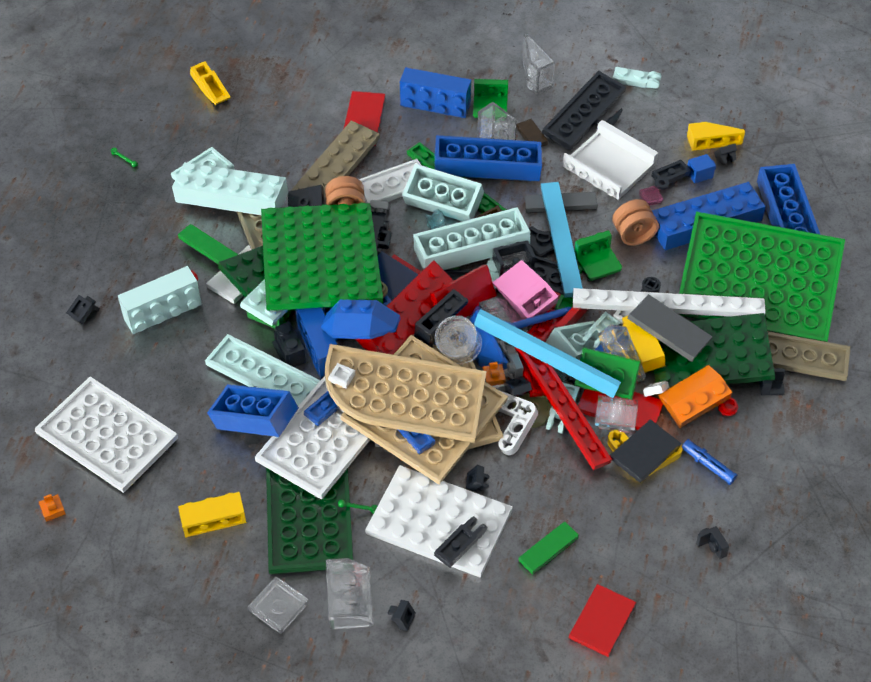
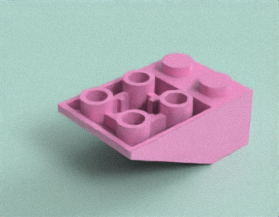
M522 260L492 282L522 319L544 314L558 302V295Z

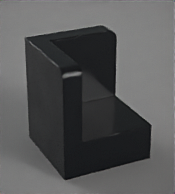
M774 368L775 380L759 381L761 395H784V368Z

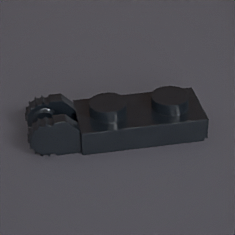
M471 517L464 525L461 524L435 550L434 556L451 568L484 535L488 527L485 524H481L472 532L471 529L476 525L477 518Z

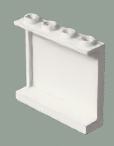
M601 120L598 123L597 132L571 155L564 153L563 167L619 200L656 166L658 152Z

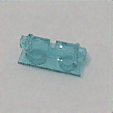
M436 209L431 216L425 214L430 230L447 226L444 223L446 220L443 212L439 209Z

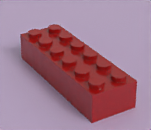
M433 260L386 305L401 317L396 332H388L383 336L373 339H356L365 350L394 355L410 335L414 334L415 323L434 307L430 293L452 282V278Z

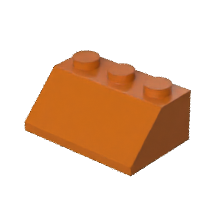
M708 365L659 394L658 397L678 427L682 428L730 399L732 391L722 376Z

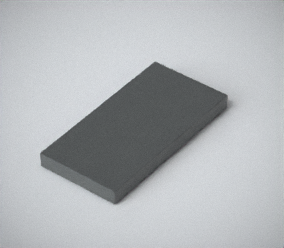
M649 294L627 318L691 362L712 339L711 335Z

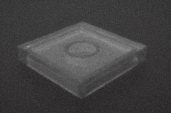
M275 577L247 607L250 612L281 634L306 607L309 601L281 579Z

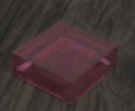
M655 186L640 189L639 191L642 200L646 201L649 205L663 201L662 195Z

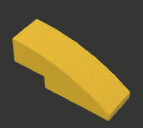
M206 61L190 68V75L196 84L215 105L231 98L215 71H211Z

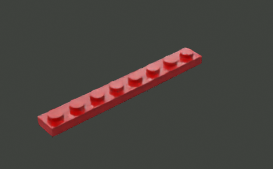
M516 348L591 468L596 470L610 464L612 458L553 367Z

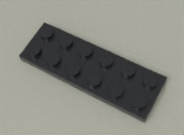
M598 70L543 128L542 134L571 150L595 125L596 121L626 91V86Z

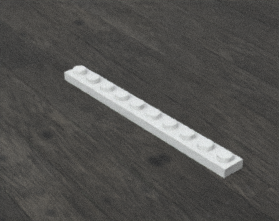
M574 288L573 308L633 311L649 294L678 314L741 316L764 313L765 315L764 298Z

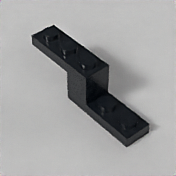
M453 289L415 323L414 337L433 348L441 340L442 327L468 304V299Z

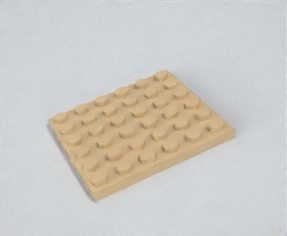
M412 335L394 354L396 356L461 367ZM486 382L484 384L475 440L508 399L507 395ZM345 412L341 415L343 422L439 485L473 444L472 442L431 435L436 440L435 445L419 455L398 429L367 424L349 416Z

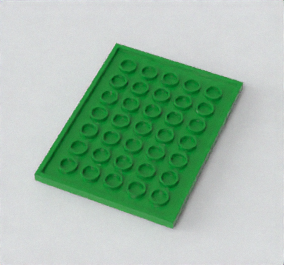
M370 203L261 209L267 311L333 307L340 299L377 300L383 304Z
M696 212L679 294L764 298L765 320L768 332L828 342L845 239ZM679 314V315H681V316H683V317L694 318V319H699V320L714 319V318H723V317H732V316H713V315Z

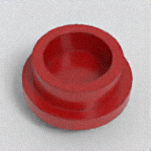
M730 397V399L718 405V410L725 416H733L738 411V404L735 399Z

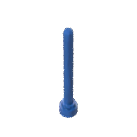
M565 307L517 322L507 323L520 329L565 316L572 307Z

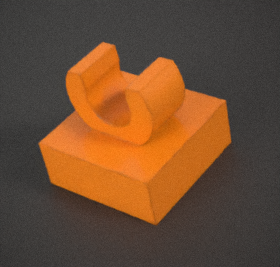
M492 362L489 363V366H483V371H487L486 383L495 386L506 382L502 364Z
M49 494L44 496V500L39 501L46 522L66 514L58 494L54 496Z

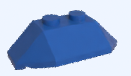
M340 299L326 313L321 328L332 338L373 339L383 336L388 332H396L401 317L377 300Z
M476 306L465 325V334L463 335L466 345L470 347L471 357L473 360L476 359L480 367L489 366V363L497 362L502 364L503 370L507 369L508 360L495 336L474 326L477 314L481 309L480 306Z

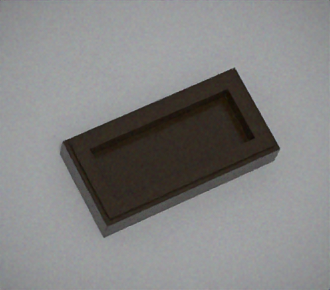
M532 118L516 124V129L525 141L541 142V147L548 145L547 138L542 134Z

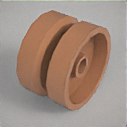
M339 176L328 182L325 187L326 205L365 203L364 185L355 177Z
M635 199L624 203L615 211L612 217V221L622 241L627 245L643 244L650 240L659 228L656 217L649 204L644 200Z

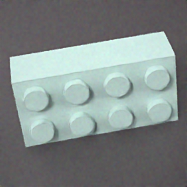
M415 164L402 196L405 204L460 221H466L475 217L484 190L481 183Z
M188 266L118 295L124 320L132 334L141 332L202 305L197 280Z

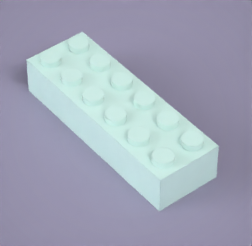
M184 162L172 186L175 201L178 203L261 215V209L282 208L288 195L286 177Z
M518 207L413 234L414 251L423 269L435 260L443 270L491 258L493 249L526 240L530 243V230Z

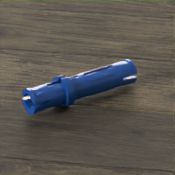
M690 439L683 443V450L695 458V462L706 466L729 485L735 481L738 474L708 454L705 448L701 449Z

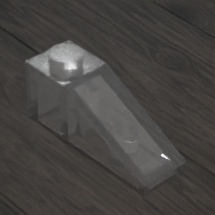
M610 324L598 333L606 353L639 360L626 326ZM641 364L636 384L646 377Z

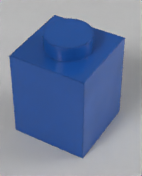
M708 154L688 160L687 166L691 169L689 177L694 184L714 177L716 164Z

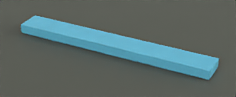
M559 182L541 183V192L564 297H573L574 288L583 289Z
M482 309L478 312L474 326L614 398L620 386V381Z

